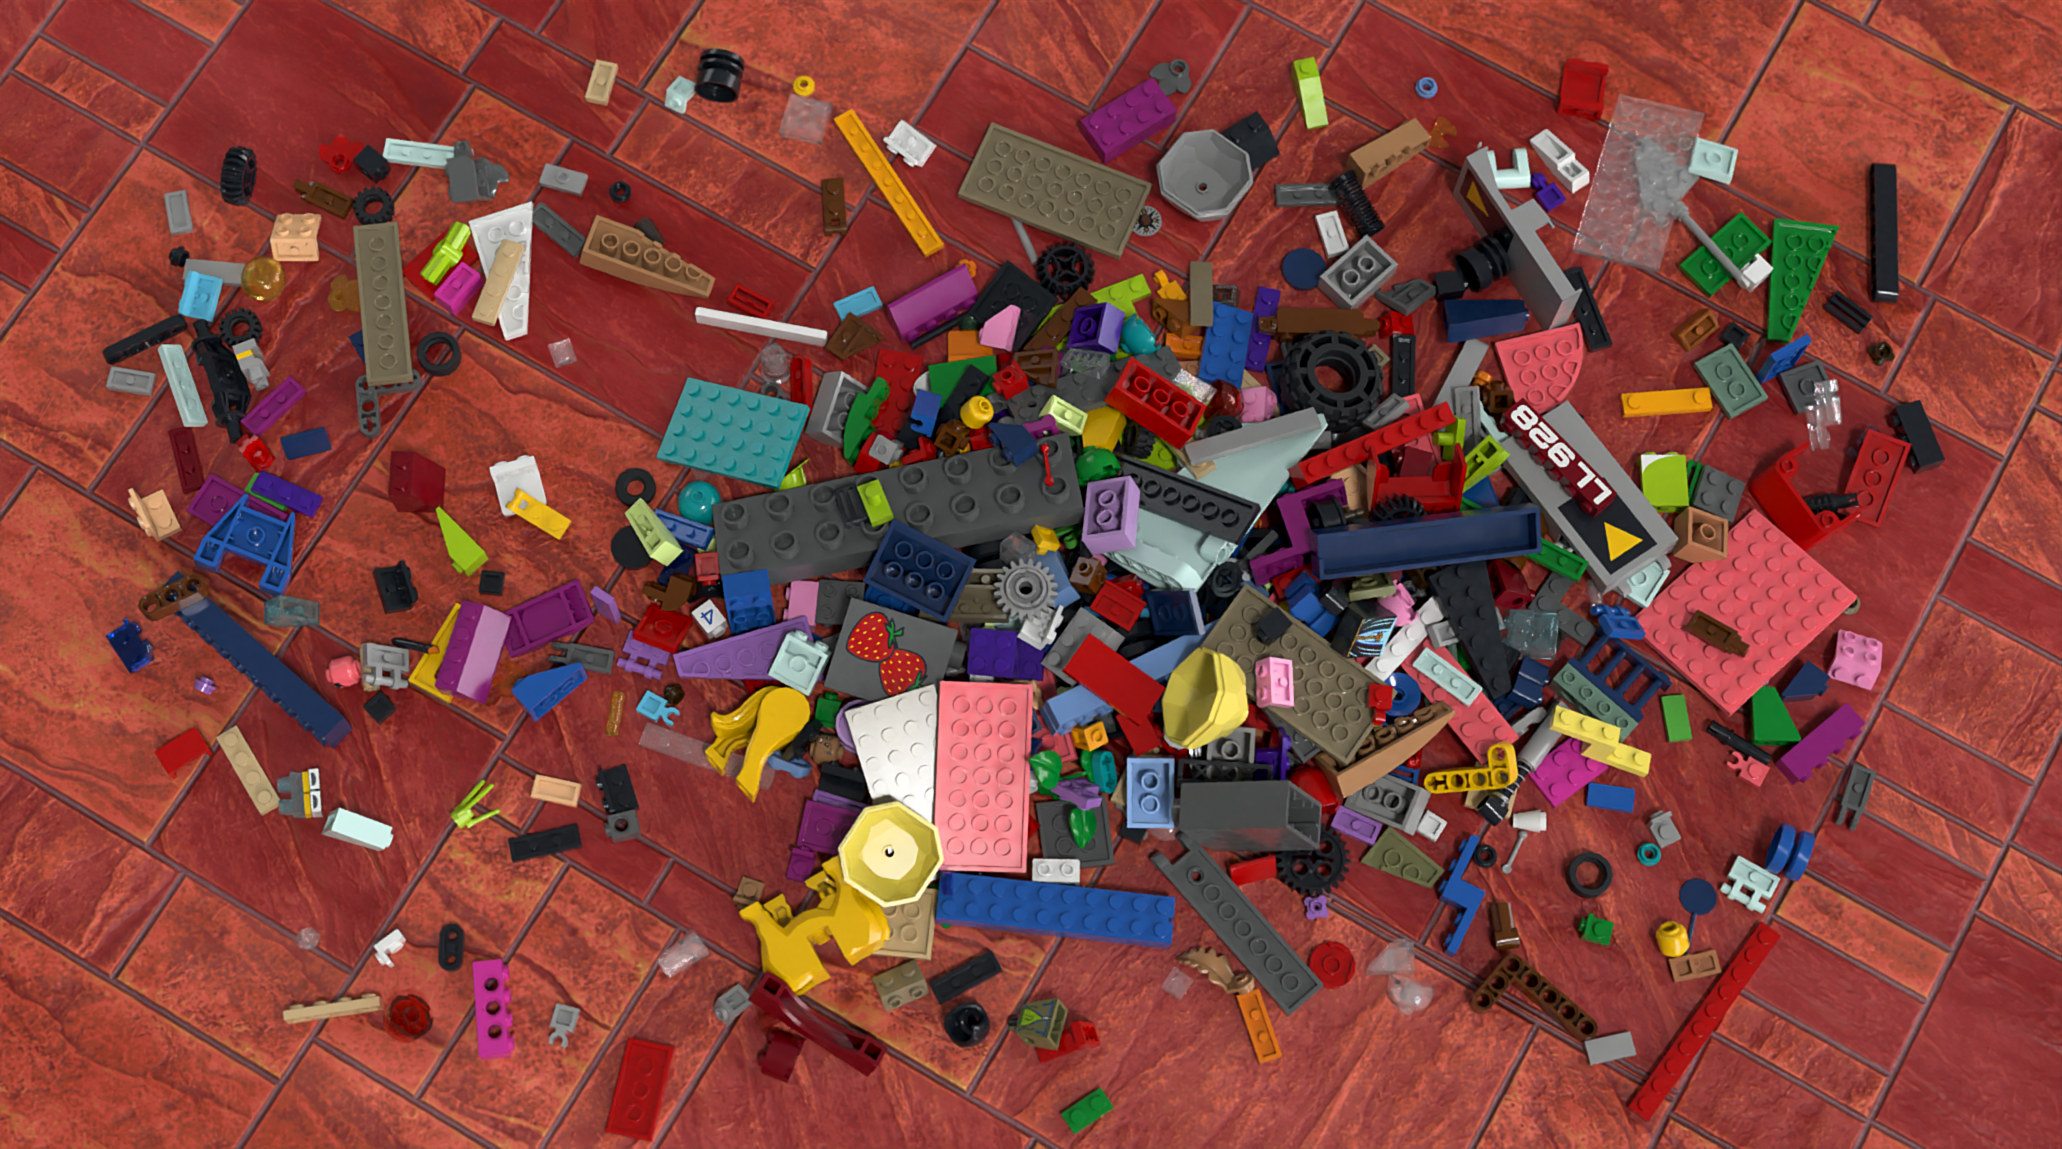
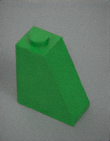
M1764 684L1747 700L1749 742L1755 746L1795 747L1801 741V736L1775 687H1767Z

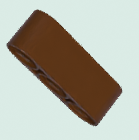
M188 575L143 596L139 600L138 607L148 620L157 621L203 600L208 595V587L198 575ZM200 584L198 590L190 591L193 585ZM178 594L175 601L169 602V598L172 595ZM156 604V608L153 611L147 612L150 605Z

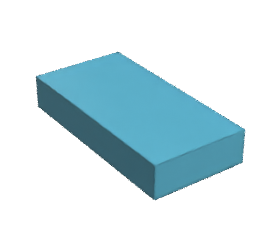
M874 286L834 302L833 306L841 322H843L849 312L859 318L882 308L883 304Z

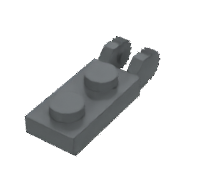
M552 642V649L567 652V656L564 658L550 655L548 662L561 666L580 662L585 671L611 675L615 651L574 643Z
M1855 763L1852 765L1839 804L1840 809L1837 813L1835 824L1840 826L1843 823L1846 811L1848 810L1854 813L1849 822V829L1852 831L1856 829L1860 816L1864 812L1876 771Z

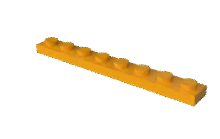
M853 109L834 118V124L923 256L926 258L944 248L943 242Z

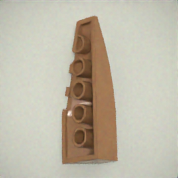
M599 215L595 217L580 259V264L621 279L668 292L700 298H709L715 278L692 263L688 264L683 261L681 256L674 252L670 253L662 248V244L657 241L653 242L645 237L643 232Z
M1444 701L1415 711V716H1401L1394 719V724L1386 727H1373L1374 731L1368 734L1346 767L1325 752L1318 754L1314 758L1326 775L1332 788L1343 798H1346L1363 787L1374 783L1377 779L1405 762L1430 741L1456 713L1454 709Z

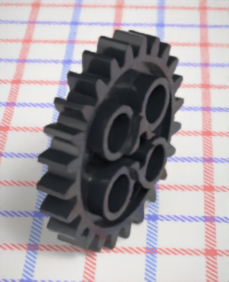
M1325 823L1320 827L1319 845H1328L1330 853L1324 854L1320 850H1307L1305 852L1281 850L1278 851L1281 854L1275 855L1276 860L1281 861L1276 864V869H1282L1278 877L1287 878L1284 885L1293 884L1292 892L1299 888L1300 896L1305 891H1308L1309 897H1312L1314 892H1317L1318 896H1322L1323 890L1328 894L1332 892L1331 886L1335 889L1339 888L1337 880L1344 882L1346 879L1341 873L1348 874L1349 869L1344 865H1349L1351 862L1350 859L1345 858V856L1349 855L1350 850H1343L1347 842L1338 841L1341 834L1332 835L1333 827L1328 831L1325 830ZM1310 855L1314 856V859L1316 860L1315 864L1311 863V860L1309 859ZM1295 856L1303 859L1293 860L1292 857ZM1332 859L1333 862L1330 863V862H1328V861H1323V860ZM1297 865L1305 867L1306 874H1297L1294 867ZM1326 867L1330 875L1326 877L1321 876L1318 873V868Z

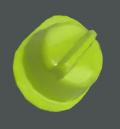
M811 458L804 461L785 476L780 489H773L774 492L806 486L802 466Z

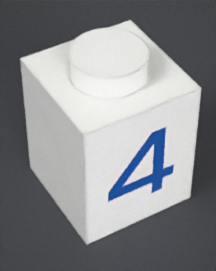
M710 599L691 612L694 621L709 640L713 637L721 636L726 631L725 628L728 627L726 619Z

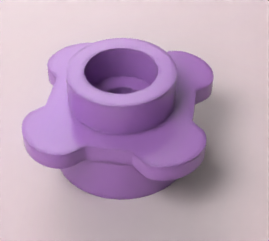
M1322 895L1318 898L1307 897L1304 900V905L1307 906L1306 917L1309 920L1328 917L1329 910L1326 908L1327 898Z

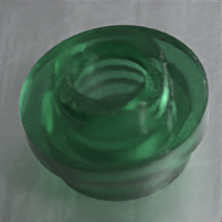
M965 316L957 322V326L960 327V331H977L979 321L975 320V317Z

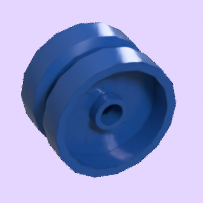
M1784 822L1781 823L1770 843L1764 863V870L1778 874L1783 869L1785 878L1797 882L1809 862L1815 842V834L1801 830L1796 835L1794 826Z

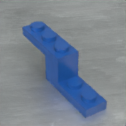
M1471 834L1468 840L1463 839L1458 849L1461 855L1458 860L1453 859L1448 869L1451 875L1448 881L1445 879L1442 881L1438 892L1442 893L1439 898L1440 901L1463 912V914L1459 912L1453 925L1457 926L1454 934L1449 933L1443 944L1447 947L1444 954L1451 958L1456 954L1486 893L1461 879L1480 840L1479 837Z

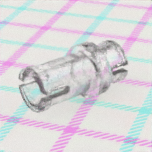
M1593 579L1587 580L1588 589H1586V595L1589 596L1591 610L1592 606L1604 603L1603 596Z

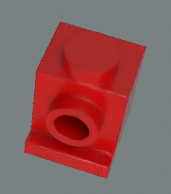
M1015 360L1011 362L1012 365L992 375L994 382L991 385L997 395L1001 394L1006 401L1029 388L1026 374Z
M1136 573L1109 579L1110 582L1140 599L1142 594H1144L1143 583L1141 580L1138 581Z

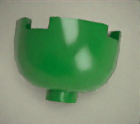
M1095 446L1083 449V454L1078 457L1075 463L1080 487H1086L1089 481L1107 480L1117 474L1115 470H1121L1116 456L1109 449H1096Z

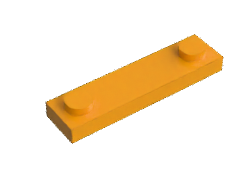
M1709 387L1626 393L1620 396L1623 418L1707 412L1712 410Z

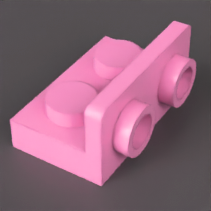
M1268 657L1255 663L1257 707L1263 708L1272 705L1289 708L1294 706L1292 660Z

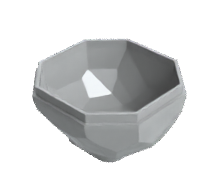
M1213 129L1182 133L1156 165L1161 196L1178 210L1201 222L1225 219L1253 185L1249 154ZM1199 187H1205L1206 190L1201 191Z

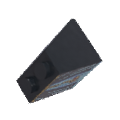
M1373 598L1353 601L1347 606L1330 647L1345 658L1381 656L1398 616Z

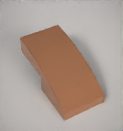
M1716 950L1669 959L1675 983L1722 974Z

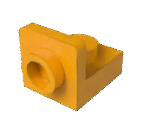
M1101 721L1082 727L1080 724H1077L1072 728L1071 735L1077 748L1092 751L1108 743L1104 724Z

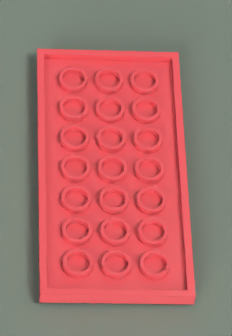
M939 681L934 825L938 828L944 861L938 870L1026 873L1030 763L1028 759L1031 757L1033 685Z

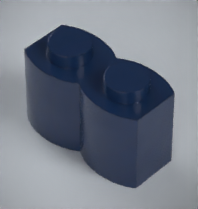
M1524 655L1515 668L1511 681L1512 690L1507 692L1506 699L1529 710L1535 705L1539 706L1544 697V694L1541 693L1542 689L1546 687L1550 679L1548 675L1549 667Z

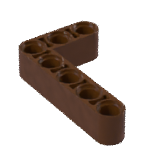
M1515 954L1508 955L1502 960L1474 993L1469 1002L1473 1012L1484 1014L1512 984L1578 1041H1589L1598 1031V1025L1592 1017L1520 956ZM1506 962H1513L1517 967V971H1509L1506 967ZM1525 977L1532 978L1535 982V987H1528L1524 982ZM1491 980H1499L1502 984V989L1493 988ZM1543 993L1551 994L1553 996V1003L1545 1002ZM1479 996L1484 997L1487 1001V1007L1479 1006L1476 998ZM1563 1008L1570 1010L1572 1014L1571 1019H1566L1562 1016L1561 1010ZM1581 1024H1586L1590 1028V1035H1585L1581 1032Z

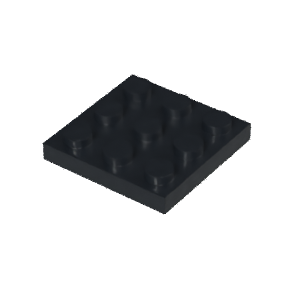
M1006 260L968 313L984 325L986 321L1010 305L1021 308L1012 347L1016 352H1021L1059 299L1011 261Z

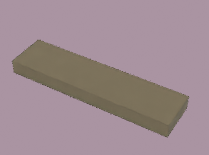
M1190 261L1191 326H1213L1212 262Z

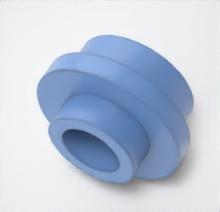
M1422 78L1416 84V92L1422 98H1432L1437 92V84L1432 78ZM1423 87H1428L1430 91L1424 90Z

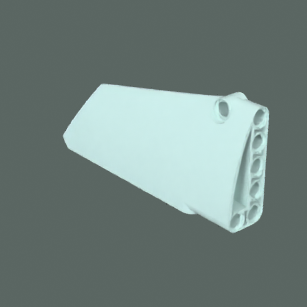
M1317 414L1321 422L1320 429L1212 460L1215 463L1216 469L1199 480H1196L1186 467L1177 474L1258 503L1261 510L1250 526V530L1290 477L1287 469L1302 461L1328 424L1324 414ZM1260 422L1241 423L1242 427H1247ZM1139 508L1135 548L1102 554L1132 574L1136 573L1137 577L1159 589L1195 588L1197 592L1214 568L1226 562L1238 545Z

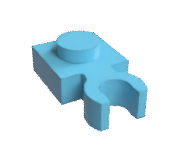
M648 690L636 708L637 713L656 723L660 717L663 718L665 724L673 727L674 723L668 719V716L670 714L680 715L676 708H666L668 705L667 700Z

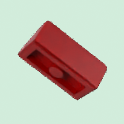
M1275 855L1232 864L1228 869L1229 878L1236 886L1276 877Z

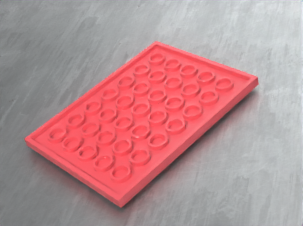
M1754 508L1728 532V550L1725 560L1694 563L1650 603L1648 608H1644L1635 617L1646 633L1642 640L1730 717L1856 600L1857 596ZM1700 610L1738 631V635L1742 637L1741 641L1750 645L1746 656L1743 658L1734 653L1731 655L1724 653L1685 631L1687 624L1696 611Z

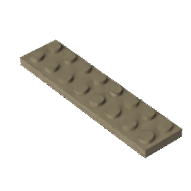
M398 221L353 226L368 387L412 382L414 380Z

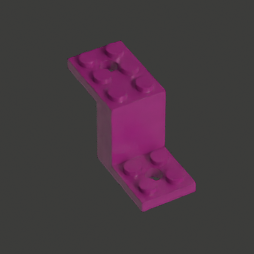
M1342 478L1329 479L1324 484L1308 486L1300 492L1294 494L1287 493L1281 496V498L1276 499L1280 517L1291 547L1280 548L1275 553L1259 555L1249 561L1256 587L1271 583L1273 578L1311 563V554L1315 553L1311 550L1310 546L1311 527L1307 519L1309 518L1308 503L1311 500H1316L1317 502L1326 500L1328 495L1333 494L1338 499L1341 507L1348 505Z

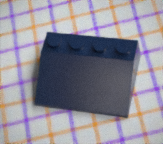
M893 519L863 582L946 623L950 620L977 560Z

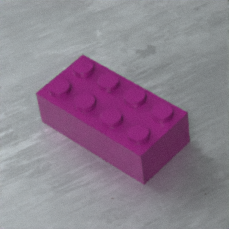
M1152 77L1082 119L1080 133L1102 163L1106 164L1174 123L1177 109Z

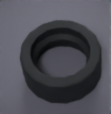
M445 332L430 333L418 344L417 356L420 365L425 372L432 376L443 377L450 375L456 371L461 363L462 355L457 341L453 336ZM439 343L449 345L452 349V357L448 362L442 365H432L428 362L426 353L430 347Z
M1586 852L1576 856L1566 871V880L1571 891L1579 897L1586 899L1596 898L1603 894L1610 886L1613 878L1612 867L1608 860L1594 852ZM1592 862L1600 867L1603 879L1598 887L1588 889L1578 883L1576 870L1580 864Z

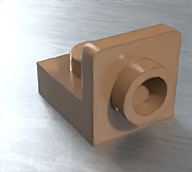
M742 877L737 894L732 900L734 905H737L736 909L741 911L755 902H760L766 886L765 883Z

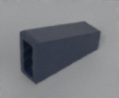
M1444 300L1442 321L1447 343L1523 331L1525 322L1529 320V309L1525 308L1523 300Z

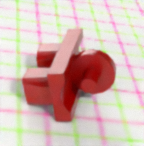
M244 434L236 442L240 447L238 451L257 473H260L265 468H269L276 459L255 434L252 437Z

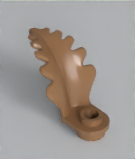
M1200 947L1197 952L1192 948L1189 953L1184 952L1183 955L1178 956L1176 959L1177 962L1184 965L1189 964L1190 967H1198V972L1208 974L1210 982L1221 986L1227 994L1238 992L1240 995H1244L1255 987V979L1252 974L1242 973L1235 976L1231 970L1228 958L1225 955L1217 957L1214 949H1210L1206 954L1203 947Z

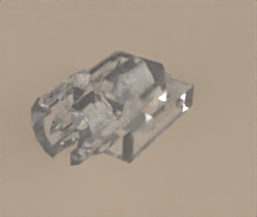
M1837 379L1815 382L1814 401H1817V405L1805 407L1812 451L1828 449L1830 435L1826 430V426L1842 424L1840 396H1833V393L1839 390Z

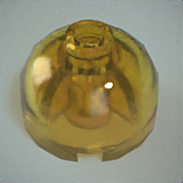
M269 256L252 258L245 264L241 272L243 291L254 300L255 298L263 300V302L274 300L282 294L286 285V274L283 266L276 259Z

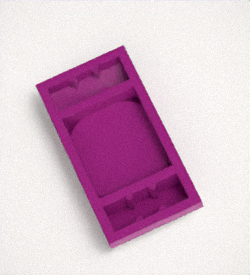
M577 579L503 612L513 618L505 644L510 657L514 658L537 651L548 643L575 634L595 622L596 620L580 580Z

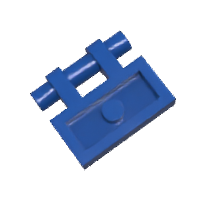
M1605 604L1591 607V614L1599 617L1598 622L1608 637L1641 640L1646 635L1637 618L1629 617L1630 611L1628 609H1624L1622 606L1609 607Z

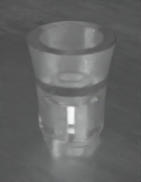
M773 343L770 346H765L761 355V376L766 382L781 384L790 377V363L786 358L785 351L778 344Z
M691 928L677 943L665 951L664 955L657 959V962L665 974L672 978L697 961L711 955V952L697 932Z

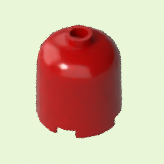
M1300 766L1293 770V774L1288 780L1322 804L1321 816L1328 812L1331 816L1339 810L1340 804L1322 770L1313 767L1306 768V766Z

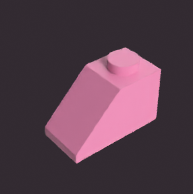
M1010 305L986 321L984 327L980 330V344L985 347L1011 352L1021 308Z

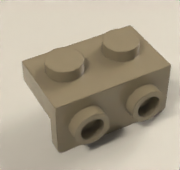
M915 959L872 977L885 1011L898 1008L929 994L925 978Z

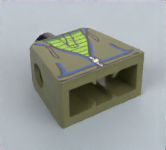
M1058 998L1025 1003L1020 1017L1010 1018L1009 1029L1011 1032H1016L1017 1036L1026 1045L1058 1050L1068 1009Z

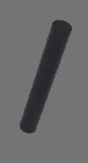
M965 311L909 342L911 349L915 350L970 319V316Z

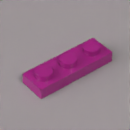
M289 376L240 422L253 435L255 434L257 437H260L307 392Z

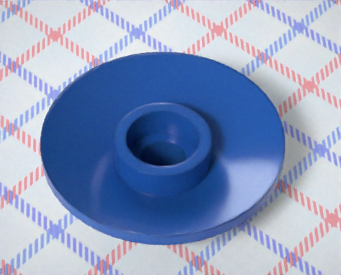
M1391 673L1384 682L1389 686H1393V689L1398 691L1397 694L1401 696V700L1396 701L1393 698L1392 709L1386 711V714L1392 717H1404L1414 712L1418 707L1421 699L1420 687L1407 674Z

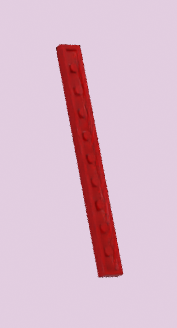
M1763 922L1758 924L1627 1108L1646 1123L1650 1120L1781 937L1780 934Z

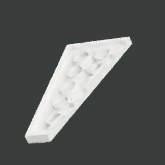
M532 201L469 221L486 279L503 239L525 246L524 253L498 316L506 341L528 334Z

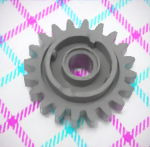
M1020 558L1019 566H1016L1011 561L1010 570L1007 567H1003L1005 575L997 574V579L1001 583H994V588L999 590L994 592V598H1001L997 601V606H1004L1002 613L1006 614L1010 611L1011 620L1016 615H1019L1020 623H1022L1025 616L1028 617L1030 623L1032 622L1033 615L1041 620V611L1049 614L1047 606H1055V602L1051 598H1058V593L1052 591L1058 588V583H1051L1054 581L1055 575H1048L1049 567L1041 570V561L1036 566H1033L1031 558L1028 564H1024L1023 559ZM1028 586L1032 589V592L1024 595L1020 592V589Z

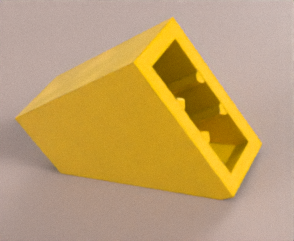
M1111 405L1085 412L1088 416L1082 431L1083 448L1095 446L1096 449L1105 448L1113 452L1126 425L1125 414Z

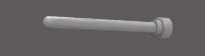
M1682 201L1676 203L1670 209L1669 214L1675 220L1683 221L1737 281H1742L1744 279L1743 273L1689 216V208Z

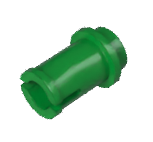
M1457 643L1458 663L1466 673L1470 672L1473 668L1461 645Z

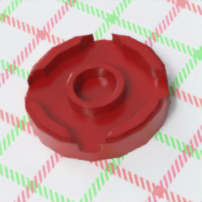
M1326 942L1315 948L1308 964L1310 970L1324 984L1323 988L1333 990L1342 988L1350 982L1355 973L1356 966L1351 951L1348 947L1338 942Z

